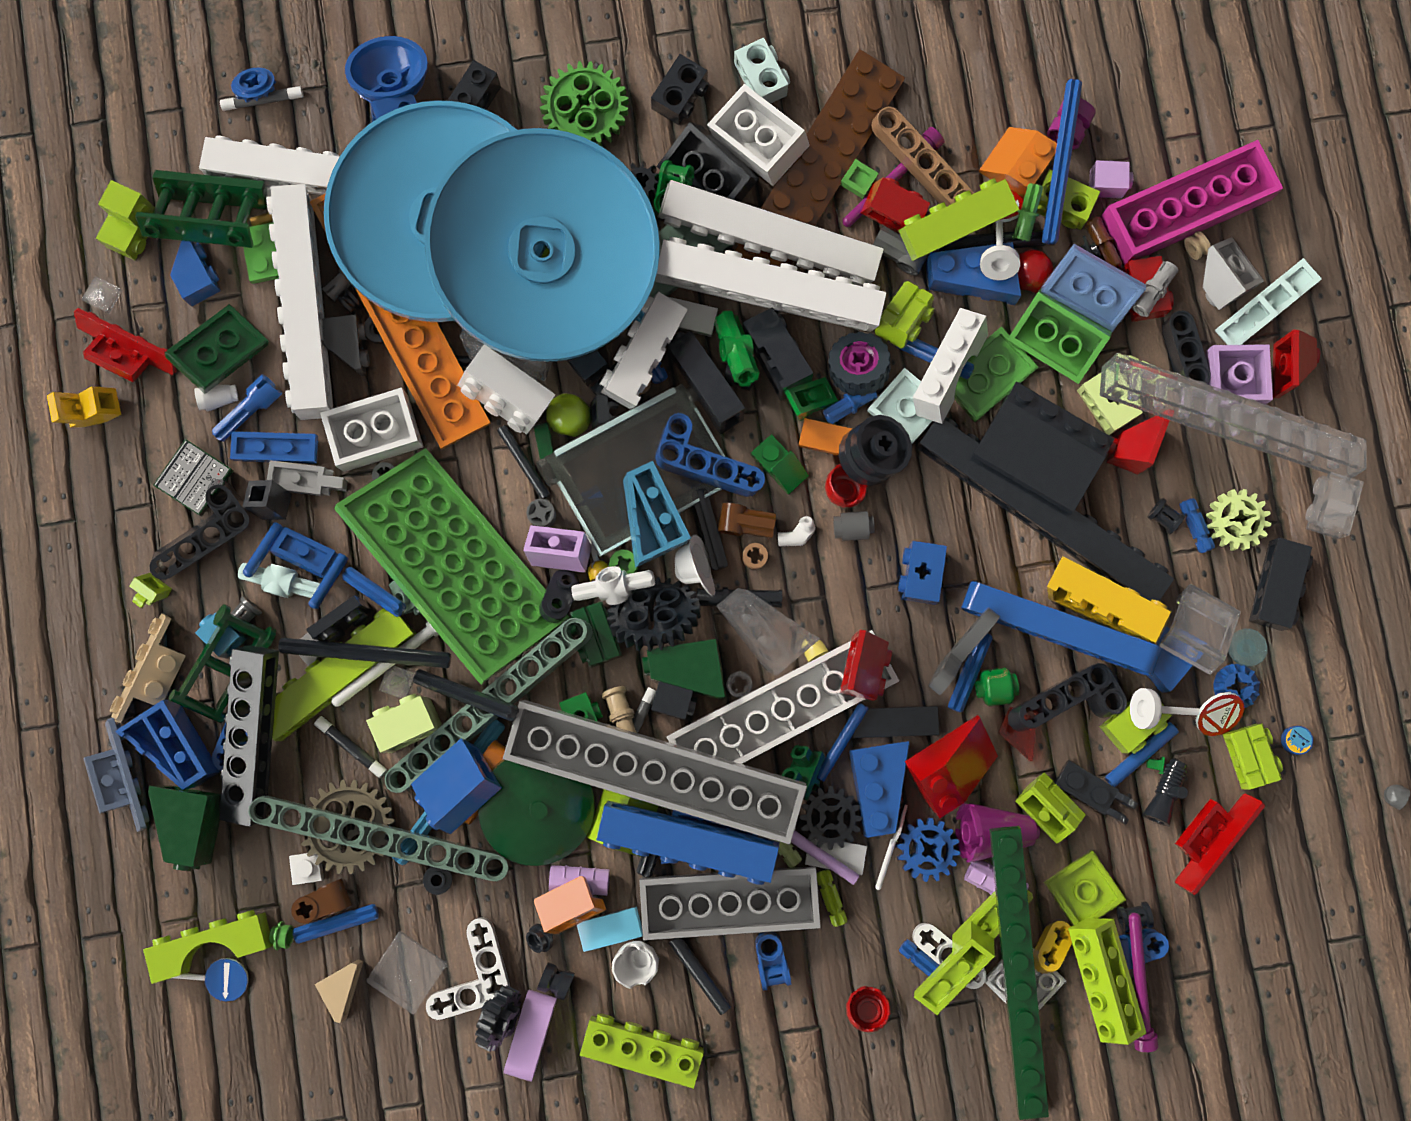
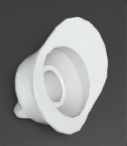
M692 535L689 543L676 552V577L685 584L701 583L707 593L713 596L715 595V587L707 549L700 537Z

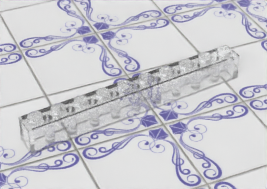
M1117 353L1102 366L1101 397L1347 481L1367 469L1366 439L1354 436L1351 433H1345L1328 425L1305 419L1303 416H1297L1282 411L1279 408L1259 403L1254 399L1236 395L1228 390L1213 387L1205 382L1193 380L1179 373L1156 367L1153 364H1147L1128 355Z

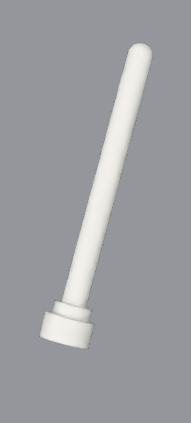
M427 622L424 629L399 648L416 649L433 635L437 637L439 634ZM377 663L332 698V704L337 707L341 706L395 664Z

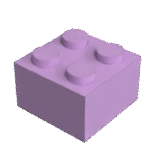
M1213 345L1204 352L1211 374L1209 383L1204 387L1205 408L1263 407L1273 400L1270 345Z

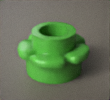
M280 921L278 926H273L271 929L269 941L273 944L275 950L288 949L292 944L294 927L286 925L285 921Z

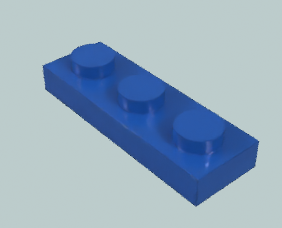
M232 432L230 459L243 462H270L272 460L288 463L317 464L318 435Z

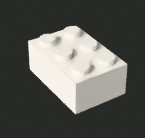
M745 84L707 124L711 134L721 144L772 186L810 146L805 130Z
M486 345L482 346L466 368L457 385L466 397L472 400L476 398L485 405L484 408L494 416L500 415L508 421L507 424L510 428L525 434L534 426L555 396L553 392Z
M402 388L320 413L335 466L342 472L423 448L409 397Z

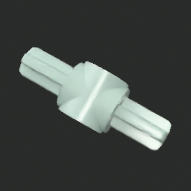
M243 563L238 570L239 579L260 584L264 592L289 598L293 594L311 598L320 585L318 582L299 578L298 573L293 569L271 564L267 568L258 567L253 577L250 578L243 574V569L247 563Z

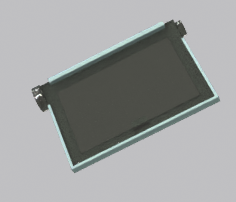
M680 384L675 388L673 387L536 462L546 484L549 487L558 484L599 557L631 540L623 483L627 472L653 461L678 513L700 501L697 493L698 489L703 490L705 498L722 490L663 470L657 465L655 460L664 427L669 418L677 413L685 414L692 422V431L688 445L725 457L694 404L698 401V397L691 386L685 388L683 384ZM676 423L671 425L674 433L684 434L685 431L682 425ZM668 449L663 451L665 459L668 461L676 460L674 451ZM690 459L692 468L696 470L703 469V464L699 459ZM717 468L719 477L723 479L729 478L730 474L726 468Z

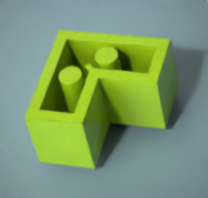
M111 180L98 203L108 213V216L96 239L106 248L135 261L138 254L144 251L147 237L142 236L135 215L137 212L152 213L155 207L141 193Z

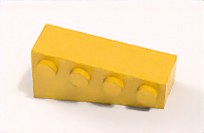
M1062 556L1047 585L1049 600L1116 631L1157 645L1170 619L1171 612L1167 610L1165 604L1156 600L1149 601L1141 597L1138 592L1122 587Z

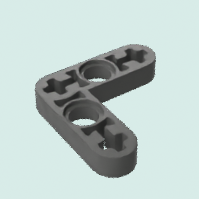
M988 607L944 657L933 674L928 687L938 695H941L955 678L964 659L995 625L1000 615Z

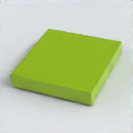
M1092 850L1044 881V884L1073 926L1086 918L1099 919L1126 901Z

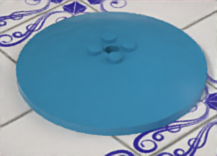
M427 101L395 109L379 117L359 132L347 145L336 162L327 185L324 202V224L327 240L338 266L350 283L368 300L393 314L426 322L455 321L438 297L426 263L425 226L429 207L436 189L445 174L466 152L494 136L517 129L494 113L477 106L454 101ZM536 245L533 248L535 255L541 258L546 245Z
M543 128L520 129L506 132L481 142L466 152L445 174L436 189L427 214L425 254L431 281L443 306L452 318L472 337L489 348L515 358L546 362L561 361L583 356L605 346L618 337L637 317L650 295L656 278L659 263V234L652 206L642 186L632 172L612 153L584 137L569 132ZM538 244H544L548 247L550 254L545 258H540L535 255L533 248Z

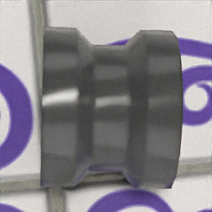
M536 499L527 507V518L533 526L551 527L554 525L557 514L549 501L546 499Z

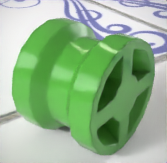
M619 550L611 556L610 567L619 566L621 571L625 570L627 574L638 571V567L635 568L632 552Z

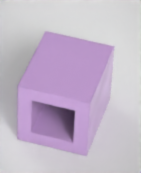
M1096 161L1090 170L1089 187L1100 191L1098 197L1123 198L1128 189L1132 188L1133 172H1129V162Z

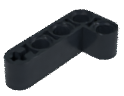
M216 479L208 485L205 500L215 514L154 553L149 567L151 574L155 578L160 580L171 578L247 528L250 511L242 507L243 500L228 481ZM216 488H221L226 491L228 496L223 500H217L212 496L211 492ZM238 511L243 514L245 519L240 523H235L229 519L228 515L231 512ZM209 527L217 528L220 536L209 538L204 530ZM184 543H191L195 546L196 551L187 554L181 550L180 546ZM174 553L175 558L170 561L168 568L165 565L161 567L158 566L160 560L162 562H167L172 558Z
M1096 663L1079 670L1014 707L1008 714V722L1015 731L1024 732L1044 724L1086 700L1090 709L1097 717L1107 718L1122 713L1127 706V699L1109 667L1103 663ZM1091 673H1093L1096 676L1097 683H1094V681L1092 680ZM1069 685L1074 689V697L1069 693ZM1046 698L1051 701V710L1046 706ZM1106 698L1111 703V709L1106 704ZM1032 711L1035 714L1026 720L1024 718L1027 712Z

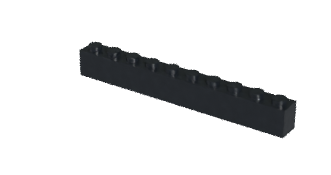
M945 417L942 424L938 422L933 423L916 449L1093 572L1110 579L1122 587L1138 592L1141 597L1149 601H1160L1174 580L1168 574L1169 570L1159 563L1153 564L1145 559L1146 555L1144 552L1136 547H1128L1122 543V538L1111 530L1106 532L1098 526V521L1088 514L1082 515L1076 510L1069 514L972 457L981 440L973 434L968 433L966 435L957 429L959 426L950 418Z

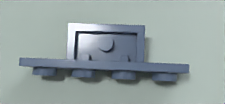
M110 718L105 722L112 750L84 757V763L99 813H105L129 805L136 830L140 832L146 828L145 823L149 822L148 812L145 805L140 806L137 795L141 794L137 778L132 779L129 768L133 767L129 751H124L121 741L125 738L115 732L122 726L120 723L115 724L114 718Z

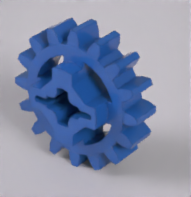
M920 818L916 819V827L907 824L906 827L909 832L907 834H900V837L904 839L903 843L896 844V847L903 852L897 856V859L906 861L902 869L907 871L912 868L911 877L916 878L921 873L922 881L924 882L928 881L929 875H932L934 880L938 881L940 872L948 876L950 873L947 866L957 865L952 860V857L960 855L959 851L953 849V846L958 844L959 840L949 837L952 835L953 829L949 828L944 831L943 821H939L934 826L933 818H928L926 824ZM933 830L938 834L930 838L925 837L920 831ZM913 840L915 843L914 852L909 855V844ZM922 842L934 845L931 851L935 858L927 854L922 855V852L925 850ZM946 844V855L943 859L941 857L942 846ZM923 862H930L935 868L922 869L918 865H921Z

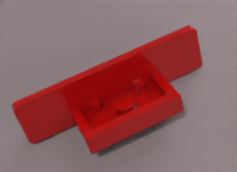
M80 308L74 311L77 328L95 337L83 351L84 359L131 382H134L149 364L171 375H174L177 371L176 367L165 357L164 352L167 349L159 348L149 343L143 337L135 336L123 330L116 324H110L92 312H86Z
M1244 793L1231 810L1227 812L1218 802L1210 799L1175 843L1191 859L1176 878L1175 883L1189 893L1196 895L1258 817L1265 804Z

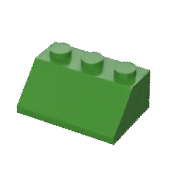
M1040 288L1007 340L1079 384L1110 339L1112 331L1044 294Z

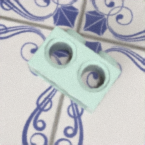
M764 38L734 51V64L745 85L769 103L787 96L788 84H790L789 76L784 68L780 69L776 62L778 57L772 45L768 46ZM754 58H760L764 62L760 64H755L751 60ZM766 81H772L776 85L773 87H766L763 83Z

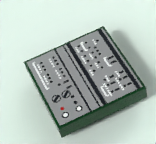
M185 439L153 486L202 517L209 507L205 500L208 485L216 479L227 481L234 470ZM216 488L211 492L214 498L220 492L221 488Z

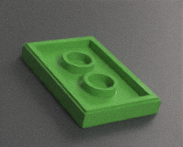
M1002 326L985 340L977 357L972 355L967 360L974 365V371L970 378L965 379L959 376L956 385L954 400L974 422H977L1006 397L1016 381L1021 384L1038 369V366L1023 349L1007 340L1010 335Z

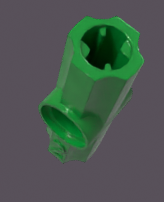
M723 311L719 316L715 317L714 326L720 340L719 350L723 362H728L734 382L739 383L740 386H750L751 383L758 380L759 371L753 357L752 338L749 334L745 335L738 315L733 314L732 311Z

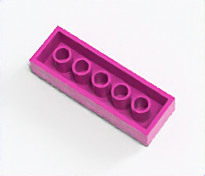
M1256 140L1109 205L1101 218L1109 236L1114 238L1113 244L1125 265L1130 260L1145 257L1192 236L1197 231L1201 232L1271 201L1283 189V186L1259 140Z

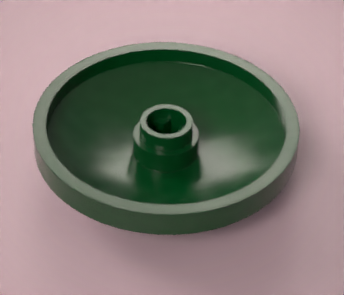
M505 759L492 769L501 789L478 809V818L484 836L500 855L518 864L541 866L565 858L582 843L589 832L594 816V795L591 785Z

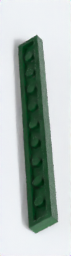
M1020 826L991 828L989 832L1017 1115L1019 1120L1049 1117L1022 833Z

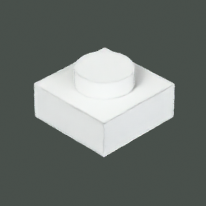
M307 853L289 856L292 885L324 880L322 864H315L318 858L317 854L308 857Z

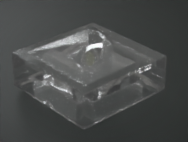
M95 276L81 300L109 314L122 290Z
M392 666L385 672L379 691L401 699L409 696L414 683L415 673Z

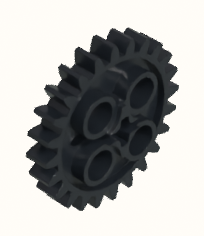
M657 577L654 586L631 590L627 600L620 604L611 605V609L607 610V620L612 636H617L618 643L625 641L626 648L635 644L637 651L641 650L643 646H647L648 652H651L653 647L657 645L660 650H663L666 643L674 647L675 639L685 641L684 633L693 634L692 627H698L701 609L699 598L696 597L695 591H690L689 585L682 587L680 580L672 584L671 578L661 583L660 577Z

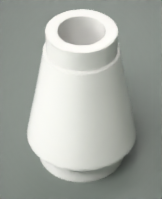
M216 385L206 394L199 388H194L199 410L206 409L208 412L239 401L236 385Z

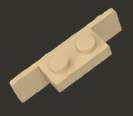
M161 613L159 619L156 617L153 619L148 633L151 635L147 643L142 644L137 651L135 659L138 662L134 670H129L124 678L123 686L126 687L121 697L116 696L111 705V717L118 723L122 722L133 697L152 705L165 700L186 656L183 653L159 644L171 621V618Z

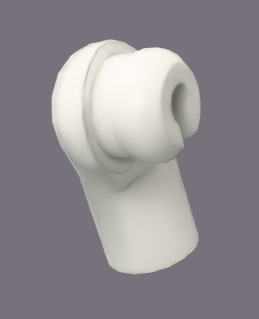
M805 516L799 520V524L793 532H778V546H801L806 544L814 534V520L811 517Z

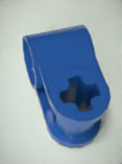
M1142 929L1145 963L1164 957L1169 949L1166 937L1155 929ZM1130 934L1120 935L1119 939L1128 970L1133 969ZM1152 937L1157 940L1153 943V949L1147 946L1151 944L1150 938Z
M773 931L761 932L755 940V947L763 991L767 990L769 986L784 983L787 986L792 985L787 960L785 959L779 936ZM766 939H773L777 942L776 949L772 952H764L761 949L762 942Z

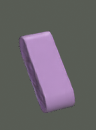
M528 990L505 1064L504 1074L532 1082L556 1005V997Z

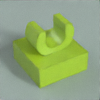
M151 573L134 577L129 586L138 592L132 602L140 608H143L145 603L151 605L153 602L167 598L172 588L155 578Z

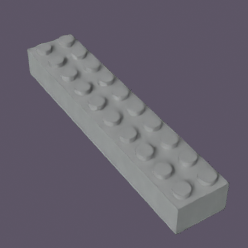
M527 700L519 701V713L513 722L503 759L779 842L791 843L807 787L806 783Z

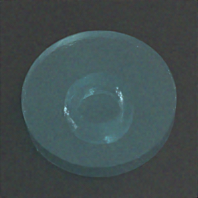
M1241 629L1230 637L1228 652L1237 664L1251 667L1264 660L1267 654V643L1259 632L1253 629Z

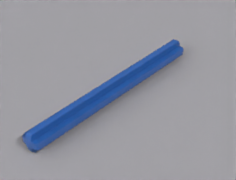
M1069 79L1065 88L1042 242L1045 244H1056L1059 238L1082 89V81Z

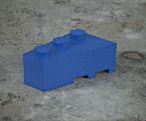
M1013 242L1003 243V245L1013 248ZM996 244L929 253L925 263L929 290L960 296L981 297L982 300L987 301L990 299L1014 306L1021 297L1018 273L1006 280H993L986 277L981 271L980 259L982 254L988 248L996 246Z
M160 701L115 731L121 737H125L130 741L140 754H145L156 764L155 767L182 790L196 788L220 773V770L213 765L209 751L181 705L172 701Z
M909 741L849 751L858 805H860L859 813L862 817L863 836L866 838L896 833Z

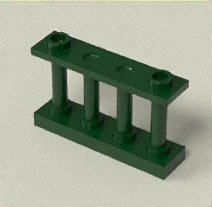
M163 170L154 171L152 179L158 195L155 208L152 213L137 212L135 215L143 237L236 247H253L254 244L247 222L253 208L267 209L268 195L264 181ZM171 199L186 201L180 216L165 215ZM198 202L213 204L208 219L192 218ZM225 205L240 207L235 222L219 221Z

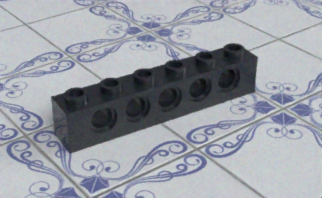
M251 645L232 649L229 661L231 668L230 683L227 689L229 696L228 712L225 717L227 725L226 740L223 744L224 767L221 772L222 794L219 800L221 821L245 826L257 824L249 816V806L258 797L268 796L279 650ZM259 802L256 806V813L261 818H266V802Z

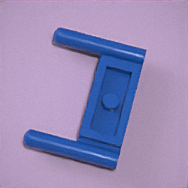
M274 522L243 569V574L248 578L253 577L267 553L271 552L273 555L323 578L308 603L312 609H318L347 563L348 557L341 553L338 554L335 550Z

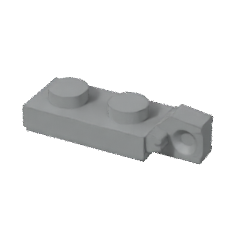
M272 460L269 462L267 480H273L292 493L330 496L331 490L346 491L348 480H345L343 477L333 476V470L322 466Z

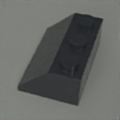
M691 122L656 166L660 169L665 160H669L672 164L682 167L687 165L693 166L694 179L691 187L738 202L744 199L760 179L702 125Z

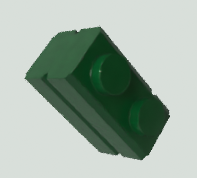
M603 601L570 613L572 618L586 620L592 627L593 634L591 639L578 650L583 664L588 662L589 667L592 668L623 656L616 637L612 636L611 629L609 628L608 614ZM576 624L572 627L571 633L573 637L578 636L580 638L583 635L582 625Z

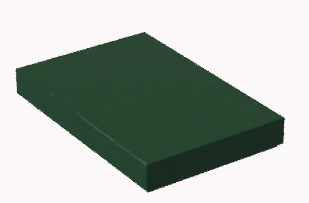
M228 304L164 353L165 357L206 394L267 347L269 341L237 310Z

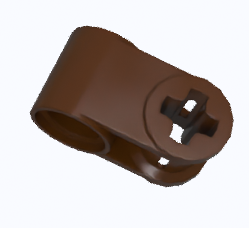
M342 878L298 898L291 908L293 918L297 922L305 924L352 906ZM311 904L313 906V910L309 913L302 912V908L306 905Z

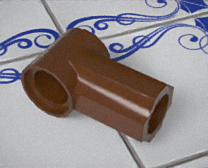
M723 503L718 532L734 536L747 534L772 539L776 514L750 510L740 504Z

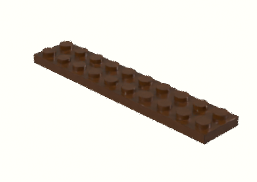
M859 49L806 136L810 146L778 180L761 209L815 226L839 188L841 180L872 134V120L880 110L889 106L906 77ZM740 243L735 252L741 253L744 259L753 261V257H760L769 260V265L778 267L781 264L791 265L794 261L787 259L785 262L775 260L770 257L771 253L762 250L760 253L745 250V245Z

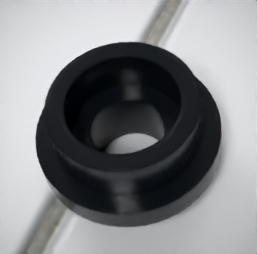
M430 867L423 877L425 889L434 895L447 892L453 881L450 871L436 867ZM434 875L441 876V885L437 886L433 883Z
M535 924L526 934V941L534 952H547L553 946L552 933H545L542 924Z

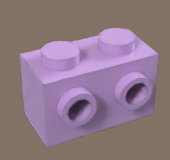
M530 525L523 551L532 566L586 572L592 546L585 532Z

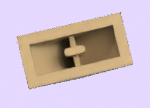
M361 960L354 961L315 984L334 1022L341 1023L347 1019L363 965Z

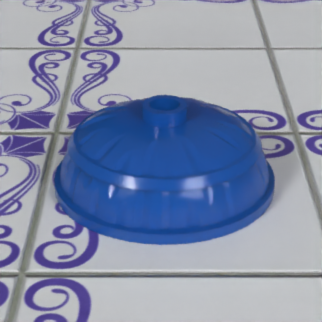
M398 36L378 37L361 44L350 54L345 65V75L349 85L368 102L386 98H397L405 94H413L415 96L422 88L428 71V61L424 50L412 40Z

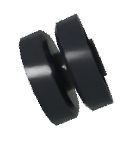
M885 415L870 416L846 433L839 444V459L843 470L851 479L867 486L881 484L888 478L896 475L908 465L912 456V443L908 432L901 423Z

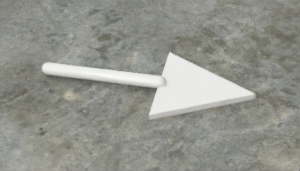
M908 805L904 806L896 833H894L893 838L890 840L877 880V890L882 888L896 841L901 834Z

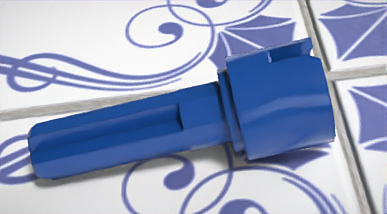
M262 374L246 389L247 397L212 429L213 435L218 440L225 441L232 432L240 427L259 408L267 409L283 394L282 391L275 389V383L266 375Z

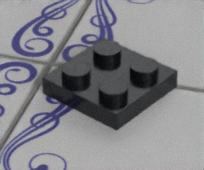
M353 595L306 630L312 639L336 642L345 635L344 630L351 625L356 627L368 619L367 614L372 611V608L367 601Z

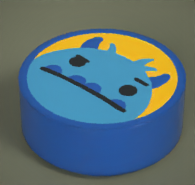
M1291 726L1282 733L1281 744L1290 754H1305L1313 745V736L1303 726Z

